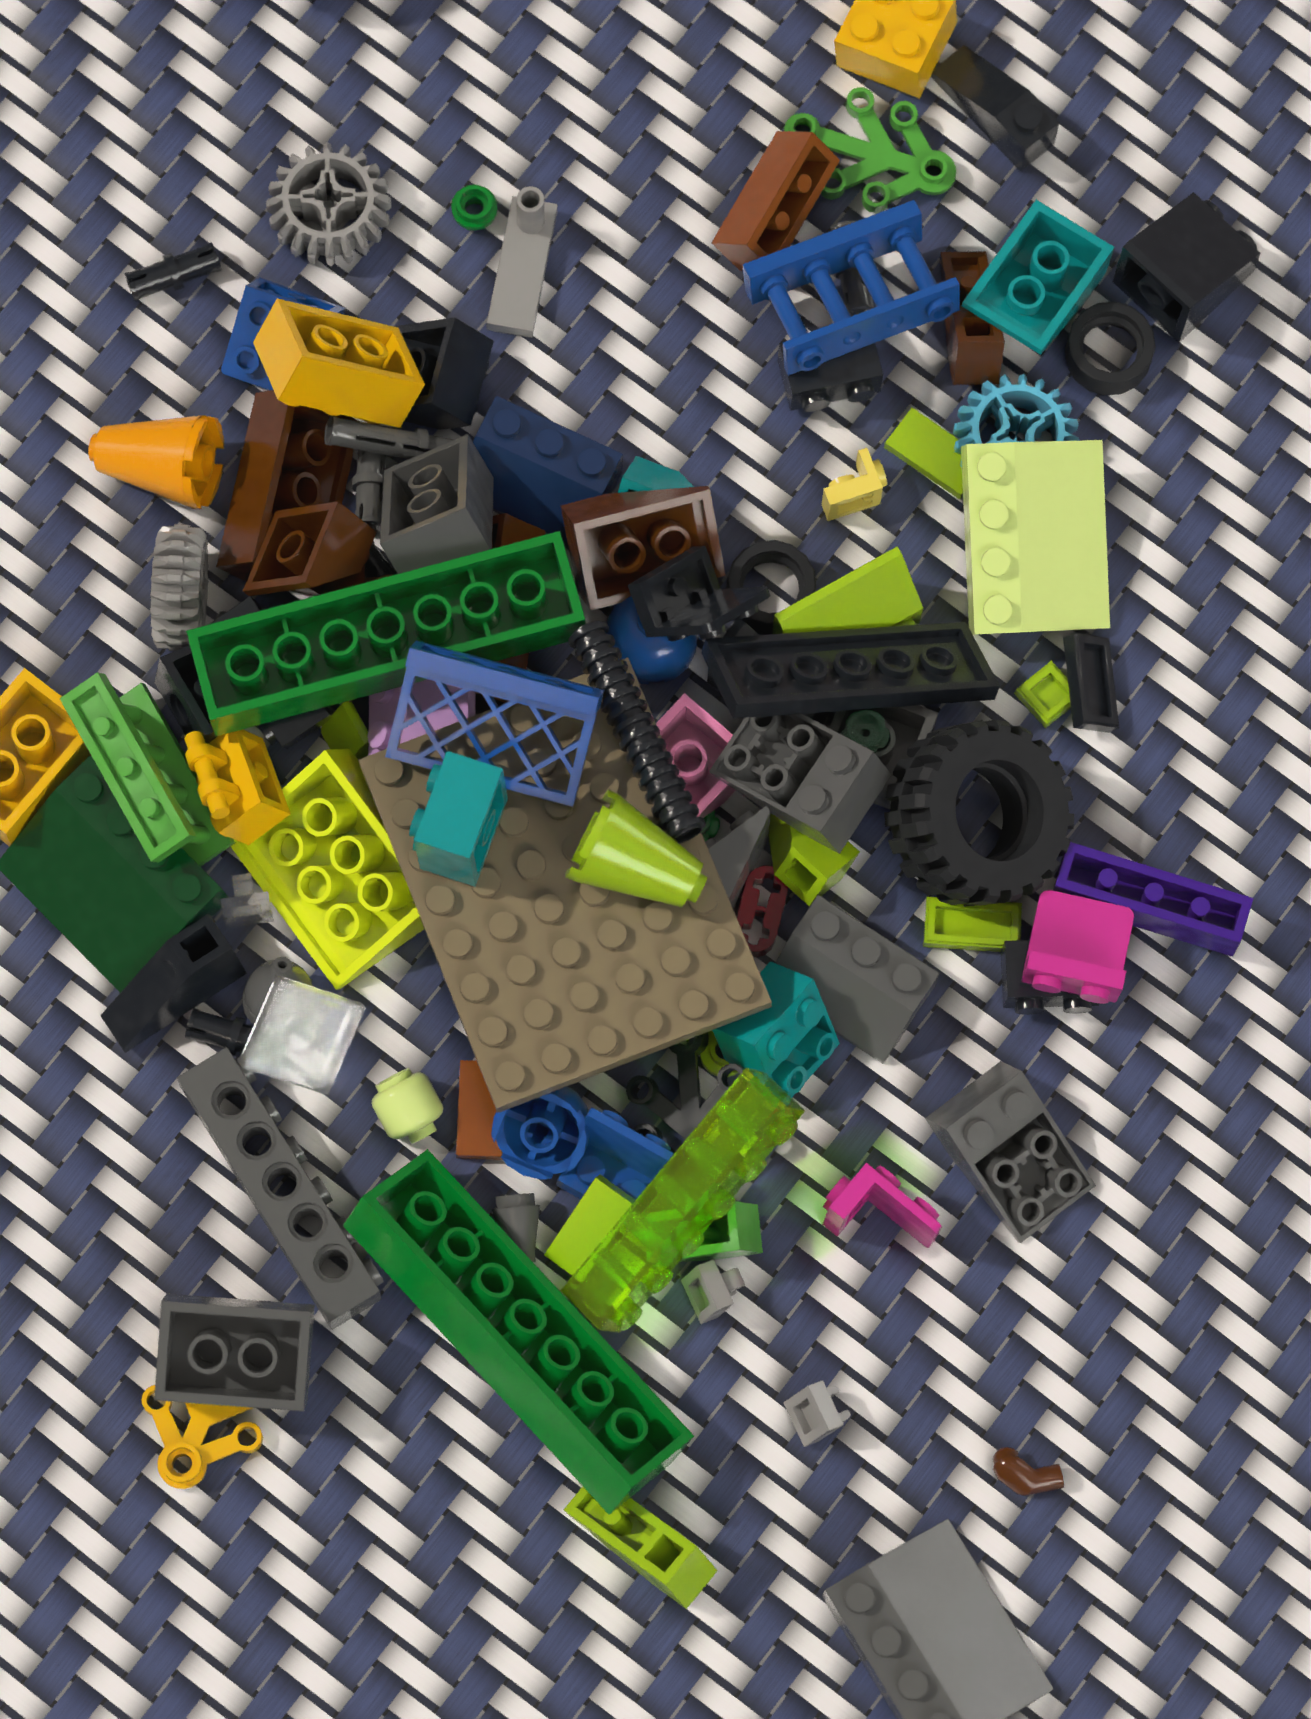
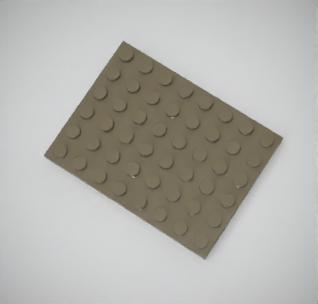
M629 658L622 659L628 664L626 673H631L635 678L633 686L639 687L641 691L639 699L646 701ZM583 674L568 681L589 686L587 682L589 674ZM516 703L502 711L516 736L539 723L527 705ZM647 706V709H646L645 712H650V713H651V711H650V709H649V706ZM601 708L597 712L574 806L507 790L508 800L475 887L420 869L417 853L413 851L414 837L409 836L410 826L418 808L425 810L431 793L426 792V785L431 769L385 757L387 749L358 760L497 1113L772 1007V1001L701 832L696 837L680 843L681 846L703 863L700 873L708 877L697 901L693 903L686 900L683 907L574 882L565 877L566 871L569 868H579V864L571 860L595 811L600 812L603 805L606 807L610 805L602 800L608 789L622 796L654 824L657 825L660 818L652 815L651 808L653 804L650 805L645 800L647 791L640 790L638 782L641 779L633 776L632 768L634 765H629L625 759L628 752L621 751L619 747L621 739H617L613 735L615 726H610L607 723L606 717L608 713L602 712ZM490 709L469 717L467 720L471 723L492 710ZM540 709L545 718L555 714L554 712ZM564 715L549 725L562 747L565 748L580 739L584 720ZM496 716L473 728L487 753L509 740ZM456 722L435 730L439 739L442 740L461 729L462 726L460 722ZM543 729L520 741L534 765L556 753L555 748ZM466 733L444 745L447 751L475 760L480 757ZM425 734L401 743L399 748L420 753L432 746L433 743L429 736ZM513 745L491 758L496 767L503 769L504 776L513 778L527 770ZM577 748L567 753L573 764ZM437 750L428 755L442 759ZM561 758L538 770L547 787L567 792L571 775ZM531 775L522 779V781L536 784Z

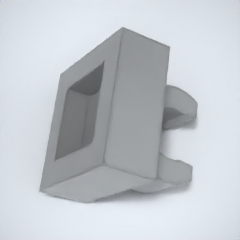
M714 1259L697 1265L681 1280L700 1324L714 1320L734 1304L731 1296L737 1293V1289L745 1286L738 1268H733L720 1274Z
M823 1380L805 1387L783 1402L804 1447L819 1442L842 1427L844 1425L843 1422L851 1416L849 1410L838 1413L832 1397L840 1391L837 1386L826 1388Z

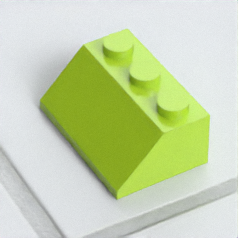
M895 547L774 615L772 634L917 625L921 620L923 606L904 557L899 548Z

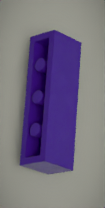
M1070 842L1067 853L1062 857L1053 891L1128 907L1134 913L1132 926L1232 957L1241 943L1254 899Z

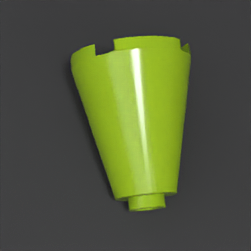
M608 789L602 800L610 805L609 807L603 805L600 812L595 811L571 860L579 864V868H569L566 871L565 877L574 882L677 907H683L686 900L695 903L708 878L700 873L703 863L622 796Z

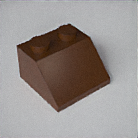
M339 501L276 511L243 592L248 596L311 588L360 573L369 558L370 547L377 532Z

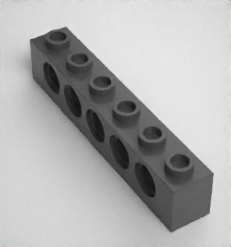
M226 1047L178 1076L177 1080L181 1090L330 1329L337 1328L382 1300L377 1286L384 1283V1280L369 1257L362 1262L352 1247L357 1241L343 1227L346 1219L341 1217L335 1220L326 1206L333 1199L318 1176L311 1180L301 1166L302 1163L307 1161V1158L293 1135L284 1139L275 1125L282 1118L268 1095L259 1099L250 1085L257 1078L243 1055L234 1059ZM230 1095H238L246 1100L244 1109L236 1115H227L220 1111L221 1102ZM263 1135L271 1140L269 1150L259 1156L247 1153L245 1151L247 1141L253 1136ZM282 1175L294 1178L297 1181L295 1190L287 1196L273 1194L270 1191V1186L275 1178ZM305 1216H315L322 1221V1228L315 1236L303 1237L295 1231L297 1222ZM333 1256L341 1257L348 1263L346 1272L338 1278H328L321 1273L323 1262Z

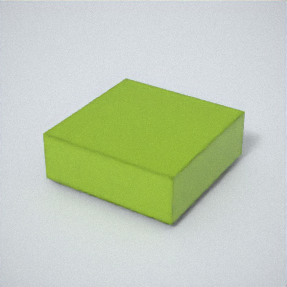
M1052 661L1047 663L1015 690L1017 698L1045 729L1071 708L1068 678Z

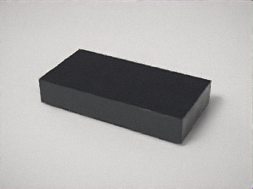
M1078 633L1064 637L1073 728L1106 733L1119 729L1109 638Z

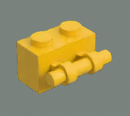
M243 729L220 735L208 744L205 742L200 731L190 732L184 737L188 749L185 757L189 769L197 774V791L200 800L204 806H208L211 813V823L219 834L250 845L291 814L262 737Z

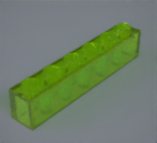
M745 1068L560 1291L599 1330L620 1333L629 1329L642 1315L643 1310L641 1307L652 1294L660 1292L669 1284L673 1277L672 1270L683 1257L691 1255L699 1248L704 1240V1231L714 1220L722 1218L730 1211L735 1203V1194L745 1182H751L761 1174L767 1164L766 1157L776 1145H781L792 1137L798 1127L797 1120L805 1110L765 1072Z

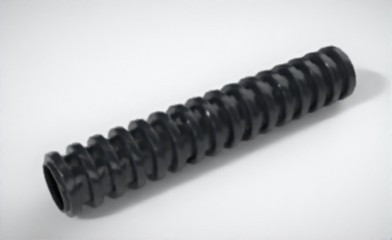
M605 621L587 623L572 633L568 643L570 647L577 648L575 657L578 661H583L581 669L583 673L589 674L587 678L589 686L604 690L600 708L602 712L608 713L606 717L607 723L610 726H615L613 735L615 738L621 739L619 742L621 751L628 752L625 759L629 765H634L632 768L633 776L641 779L638 782L640 790L647 791L645 800L648 804H653L651 808L652 815L660 818L657 824L658 827L666 831L679 844L684 843L700 834L706 823L703 818L697 817L699 813L697 805L690 803L693 798L691 792L684 791L686 787L685 780L677 777L680 770L677 765L671 764L673 756L671 752L665 751L667 747L666 741L658 738L660 729L658 726L652 725L654 722L652 713L645 712L648 705L645 700L639 699L641 691L639 687L633 686L635 682L634 676L631 673H626L628 664L626 661L620 660L622 657L621 650L618 647H613L616 640L613 635L607 634L609 632L608 623Z

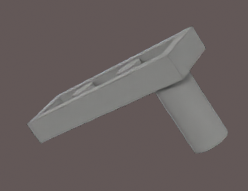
M525 187L519 191L517 197L512 196L487 319V330L533 338L558 212V204L544 202L543 193L536 187Z

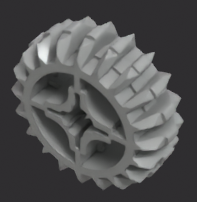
M326 142L323 146V153L315 154V150L308 145L305 149L306 158L302 160L292 153L289 157L291 169L279 166L276 171L279 181H271L269 184V194L272 198L266 201L267 211L273 214L269 218L270 227L273 230H280L277 235L278 241L282 246L292 243L291 253L295 257H298L307 250L308 261L312 265L318 260L320 255L326 256L327 265L330 267L334 265L335 256L343 255V259L350 264L353 260L352 250L356 249L360 253L367 255L369 252L367 240L379 243L382 238L379 228L389 225V215L385 212L392 207L391 197L386 195L389 190L388 182L385 178H378L380 176V168L376 163L366 166L367 157L363 151L350 158V148L346 144L340 149L339 153H332L331 144ZM335 178L351 182L361 192H355V188H345L339 185ZM320 179L313 188L301 190L310 182ZM328 190H331L332 201H334L330 219H327L326 208H324V202L328 201ZM303 216L304 221L309 220L318 223L322 227L323 232L305 226L296 217ZM357 219L350 226L338 231L340 225L346 220Z
M174 524V526H162L157 533L152 561L150 594L152 637L157 648L169 649L172 652L189 645L186 630L205 626L209 582V551L207 550V535L202 528Z

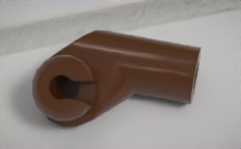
M1011 1447L1000 1448L993 1456V1471L997 1479L1016 1494L1027 1496L1064 1488L1063 1475L1059 1464L1034 1469L1022 1458L1018 1457V1451Z

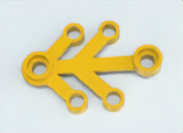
M155 1385L148 1387L143 1392L142 1406L153 1417L165 1446L158 1457V1471L163 1481L173 1488H192L204 1478L208 1464L239 1451L253 1453L262 1445V1432L253 1422H242L235 1427L233 1434L202 1445L210 1426L250 1410L252 1407L185 1403L191 1419L182 1438L170 1412L172 1402L166 1401L162 1408L152 1409L148 1406V1399L155 1393ZM245 1429H252L257 1433L255 1443L250 1446H244L238 1440L239 1434ZM186 1456L192 1460L191 1469L183 1474L177 1473L174 1470V1462L177 1458Z

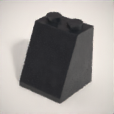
M1193 192L1122 247L1112 282L1180 343L1255 271L1261 253L1257 250L1254 240L1247 233L1241 230L1236 231L1224 220L1221 210L1209 200L1203 201Z

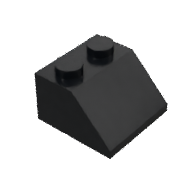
M455 317L394 326L399 328L425 384L404 421L438 430L471 426L477 411V402L484 376L489 367V358L494 341Z

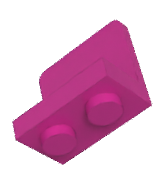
M1053 890L1043 891L1038 899L1021 982L1032 984L1033 988L1043 992L1059 993L1065 991L1078 994L1083 1000L1093 1003L1106 1004L1109 1001L1116 1003L1123 990L1126 971L1123 969L1134 920L1133 911L1125 906Z
M865 1163L852 1180L844 1175L826 1197L827 1201L823 1205L827 1213L822 1225L837 1237L867 1201L871 1202L926 1248L933 1244L942 1228V1225L936 1220L939 1217L938 1212L929 1203L919 1197H916L914 1201L898 1189L901 1183L890 1171L882 1166L874 1169L868 1163Z

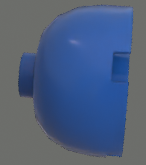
M632 596L621 603L615 604L606 621L609 625V632L607 634L613 635L616 640L613 647H618L621 650L622 657L620 660L629 658L639 684L674 680L689 667L696 653L697 635H690L677 641H668L667 636L646 637Z
M566 1086L499 1113L496 1111L491 1132L493 1142L497 1141L498 1147L503 1152L501 1158L507 1166L523 1176L541 1180L550 1179L554 1174L562 1173L566 1170L569 1172L574 1169L584 1155L590 1137V1130L585 1125V1118L589 1112L588 1107L576 1091Z

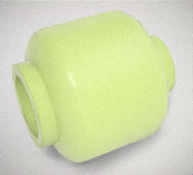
M406 1068L375 1086L378 1093L372 1099V1107L390 1138L400 1139L408 1136L412 1144L437 1130L433 1122L441 1116L444 1108L426 1074L422 1072L412 1074L410 1068Z

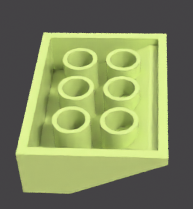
M1103 440L966 444L961 446L968 623L971 633L995 634L1110 628Z

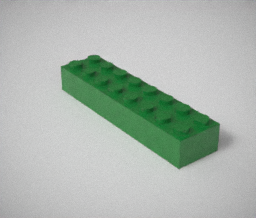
M560 531L186 630L209 720L216 737L402 687L407 668L405 664L409 648L416 641L492 661H499L566 643L572 633L585 625L586 621ZM416 676L415 683L428 679Z
M428 1149L362 1196L343 1224V1227L609 1515L667 1468L693 1439L694 1435Z

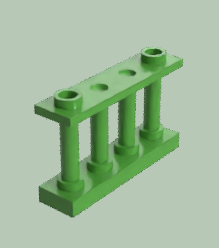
M97 672L59 698L151 862L159 863L182 847L201 867L235 844L232 838L222 836L213 827L209 808L202 804L197 791V774L189 769L184 751L145 683L138 684L119 698L106 674Z

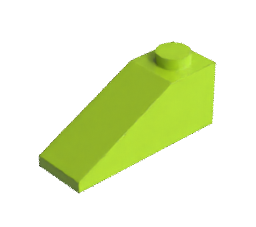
M582 1487L564 1508L566 1514L650 1583L685 1609L690 1606L718 1571L695 1544L632 1498H629L609 1515L589 1492Z

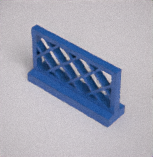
M416 641L409 648L405 664L407 668L385 757L432 769L435 763L442 765L447 752L444 745L466 733L480 755L476 760L495 766L491 758L513 745L527 770L513 778L504 776L506 789L573 807L604 690ZM416 676L435 681L445 698L422 711L412 694ZM446 684L461 689L451 694ZM468 691L482 693L492 710L471 723L468 722L455 700ZM493 697L501 698L508 701L498 706ZM516 703H520L530 707L539 723L516 736L502 711ZM449 704L462 728L440 740L426 716ZM410 705L413 712L415 713V716L406 720L408 707ZM540 709L554 712L555 714L545 718ZM564 715L584 720L580 739L565 748L562 747L549 725ZM496 716L509 740L487 753L473 728ZM417 721H420L433 743L432 746L420 753L399 748L403 729ZM543 729L555 748L556 753L534 765L520 741ZM577 748L573 764L567 753ZM437 750L442 759L428 755ZM561 758L571 775L567 792L547 787L538 770ZM531 775L536 784L522 781V779Z

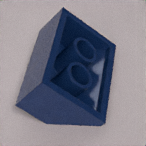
M498 396L495 397L473 441L494 477L493 512L509 514L546 531L545 535L560 531L563 543L567 546V536L560 505L612 493L622 475V453Z

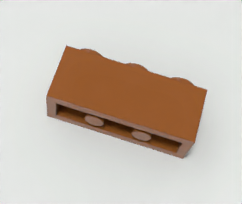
M777 131L711 243L738 270L742 271L743 264L790 247L840 159L813 132Z

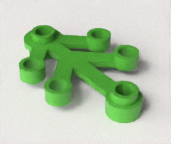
M857 87L849 92L846 109L850 116L857 119L868 141L820 127L818 120L807 113L795 114L785 124L784 131H795L794 128L797 125H806L811 129L810 132H813L831 151L862 160L843 170L835 168L830 178L837 179L841 185L835 189L825 186L821 195L827 199H837L843 195L846 189L889 169L906 174L887 185L879 181H873L864 187L862 194L863 207L871 213H880L888 207L889 203L917 190L927 195L942 194L949 190L955 181L956 166L954 161L946 153L930 148L917 124V108L911 102L899 101L894 104L890 112L889 121L894 130L902 132L912 155L895 150L873 110L874 96L870 90L864 87ZM857 98H863L868 102V105L865 108H857L852 104V101ZM907 112L911 115L912 119L907 122H901L896 118V114ZM928 166H936L941 169L942 173L937 176H931L925 169ZM872 192H879L883 195L884 200L875 203L869 200L868 195Z

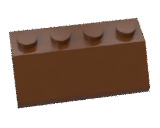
M274 390L255 393L217 560V568L247 582L276 511L339 501L342 504L354 449L325 444V428L331 415L322 410L301 405L298 407L289 406L277 399ZM345 415L336 416L337 418L358 421L353 417ZM324 584L290 591L318 596L321 594Z

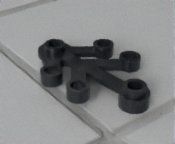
M708 1032L690 1038L685 1045L681 1046L677 1043L669 1047L677 1056L681 1109L659 1091L657 1083L650 1077L635 1076L629 1080L626 1086V1095L632 1103L647 1106L684 1138L685 1157L670 1146L671 1152L676 1155L672 1172L675 1175L674 1189L683 1202L693 1206L707 1205L718 1196L722 1186L719 1170L739 1144L749 1140L754 1133V1122L750 1116L739 1112L729 1113L722 1121L721 1129L723 1135L706 1154L704 1136L737 1094L743 1093L750 1084V1075L747 1069L740 1065L727 1064L718 1072L717 1087L704 1104L701 1105L697 1056L705 1051L708 1045ZM737 1070L740 1074V1082L736 1087L731 1088L727 1083V1078L732 1071ZM646 1082L649 1088L648 1094L645 1098L639 1099L636 1089L640 1083ZM741 1118L744 1122V1131L739 1136H735L731 1130L732 1124L736 1119ZM642 1123L633 1128L635 1132L641 1135L644 1131L650 1130L652 1135L663 1140L660 1129L654 1125ZM699 1172L703 1182L699 1189L693 1190L690 1186V1178L694 1173Z

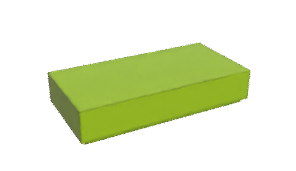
M911 408L887 439L884 448L959 500L962 498L963 482L962 468L960 466L962 458L961 454L954 451L955 442L959 439L914 408Z
M926 897L923 947L1001 952L1005 941L1020 940L1022 903L1006 902L964 907L963 904L950 905L940 902L937 897Z
M598 1175L544 1256L580 1282L585 1283L639 1202L602 1175Z

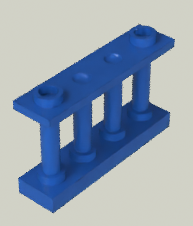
M915 200L743 264L744 287L751 304L753 305L766 299L771 300L790 340L783 342L784 369L788 376L802 370H813L823 362L928 322L942 321L952 313L960 311L958 280L954 277L937 284L916 245L917 242L922 241V213ZM893 251H899L920 290L896 300L892 297L873 259ZM851 267L857 268L876 305L875 308L854 316L850 315L830 276ZM810 283L814 284L833 324L808 333L787 292Z

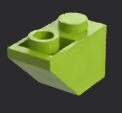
M772 813L770 815L769 840L774 875L808 906H811L818 895H824L843 878L860 851L848 841L839 854L797 831Z

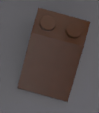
M708 486L609 493L560 505L577 592L590 611L623 602L631 596L628 584L693 546H706L717 578L726 575L711 491Z

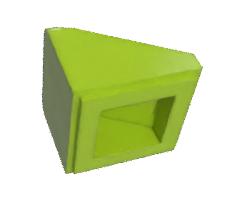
M346 701L332 714L333 717L322 725L321 734L330 749H350L359 760L368 756V731L353 703Z

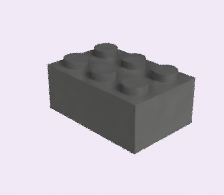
M468 434L384 470L380 545L398 574L492 549L494 477Z
M166 1294L161 1301L154 1400L304 1411L308 1402L315 1305Z

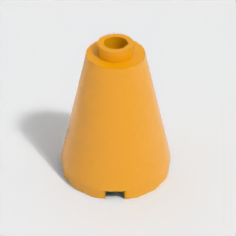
M206 415L106 425L101 427L98 434H93L91 437L88 455L90 461L94 462L96 470L100 473L189 508L202 509L201 506L208 507L212 503L218 491L223 464L215 463L216 448L224 449V436L218 419Z

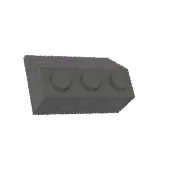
M819 895L792 932L775 962L778 965L813 978L836 1034L882 1064L885 1063L934 990L940 974Z

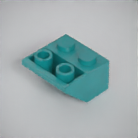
M770 961L760 972V975L772 1001V1007L712 1031L724 1059L729 1064L740 1065L747 1069L750 1075V1084L774 1107L782 1110L789 1100L802 1089L805 1082L819 1066L832 1055L840 1042L814 979Z

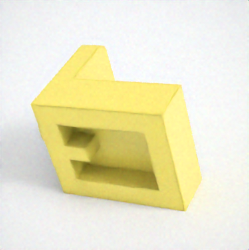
M868 448L860 449L857 452L856 468L860 477L855 478L854 475H844L834 479L828 484V487L823 489L822 508L828 521L881 503L883 487L887 486V478L882 463L879 459L872 461Z

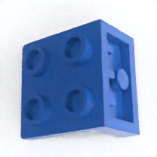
M263 278L254 280L245 286L221 372L261 388L273 390L253 341L277 298L344 314L346 308Z
M590 1108L585 1118V1125L590 1130L588 1147L574 1169L561 1173L557 1180V1186L581 1199L595 1177L602 1175L639 1202L625 1225L641 1233L646 1225L645 1214L654 1212L670 1185L676 1155L671 1152L670 1146L659 1137L652 1134H646L644 1137L628 1128L626 1120L618 1114L609 1110L600 1112L595 1108Z

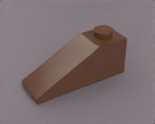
M986 251L940 252L941 282L956 277L960 289V311L952 313L948 318L944 319L947 356L953 385H980L987 380L993 384H999L1005 344L1003 331L962 307L964 299L989 266Z

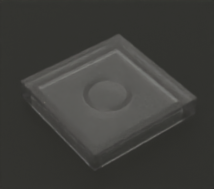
M275 975L238 1063L244 1069L329 1095L366 1008L361 1002Z

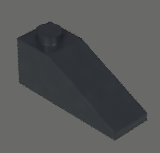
M963 45L934 69L931 78L1020 172L1055 144L1060 122L1029 89L967 46Z

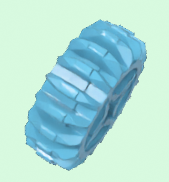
M1004 374L1000 377L998 388L987 380L982 385V394L972 391L967 399L969 406H960L957 417L961 422L955 423L953 434L960 439L955 442L954 451L961 454V446L966 444H982L979 425L991 413L996 419L994 426L997 432L991 435V439L987 443L1035 442L1041 438L1042 432L1047 429L1050 430L1053 441H1080L1077 436L1073 435L1077 431L1079 424L1077 419L1067 418L1072 410L1070 403L1056 404L1061 394L1059 389L1052 390L1048 394L1044 393L1045 382L1043 379L1038 380L1034 387L1027 386L1025 374L1019 376L1017 385H1012L1008 376ZM1014 407L1023 408L1033 413L1023 414L1018 412ZM1011 431L1016 432L1014 440L1008 437V433ZM1018 433L1025 436L1024 441H1017Z

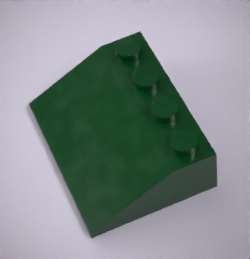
M91 756L81 763L52 792L0 858V871L120 993L168 939L208 913L212 918L230 900L224 890L182 848L159 863L150 861Z

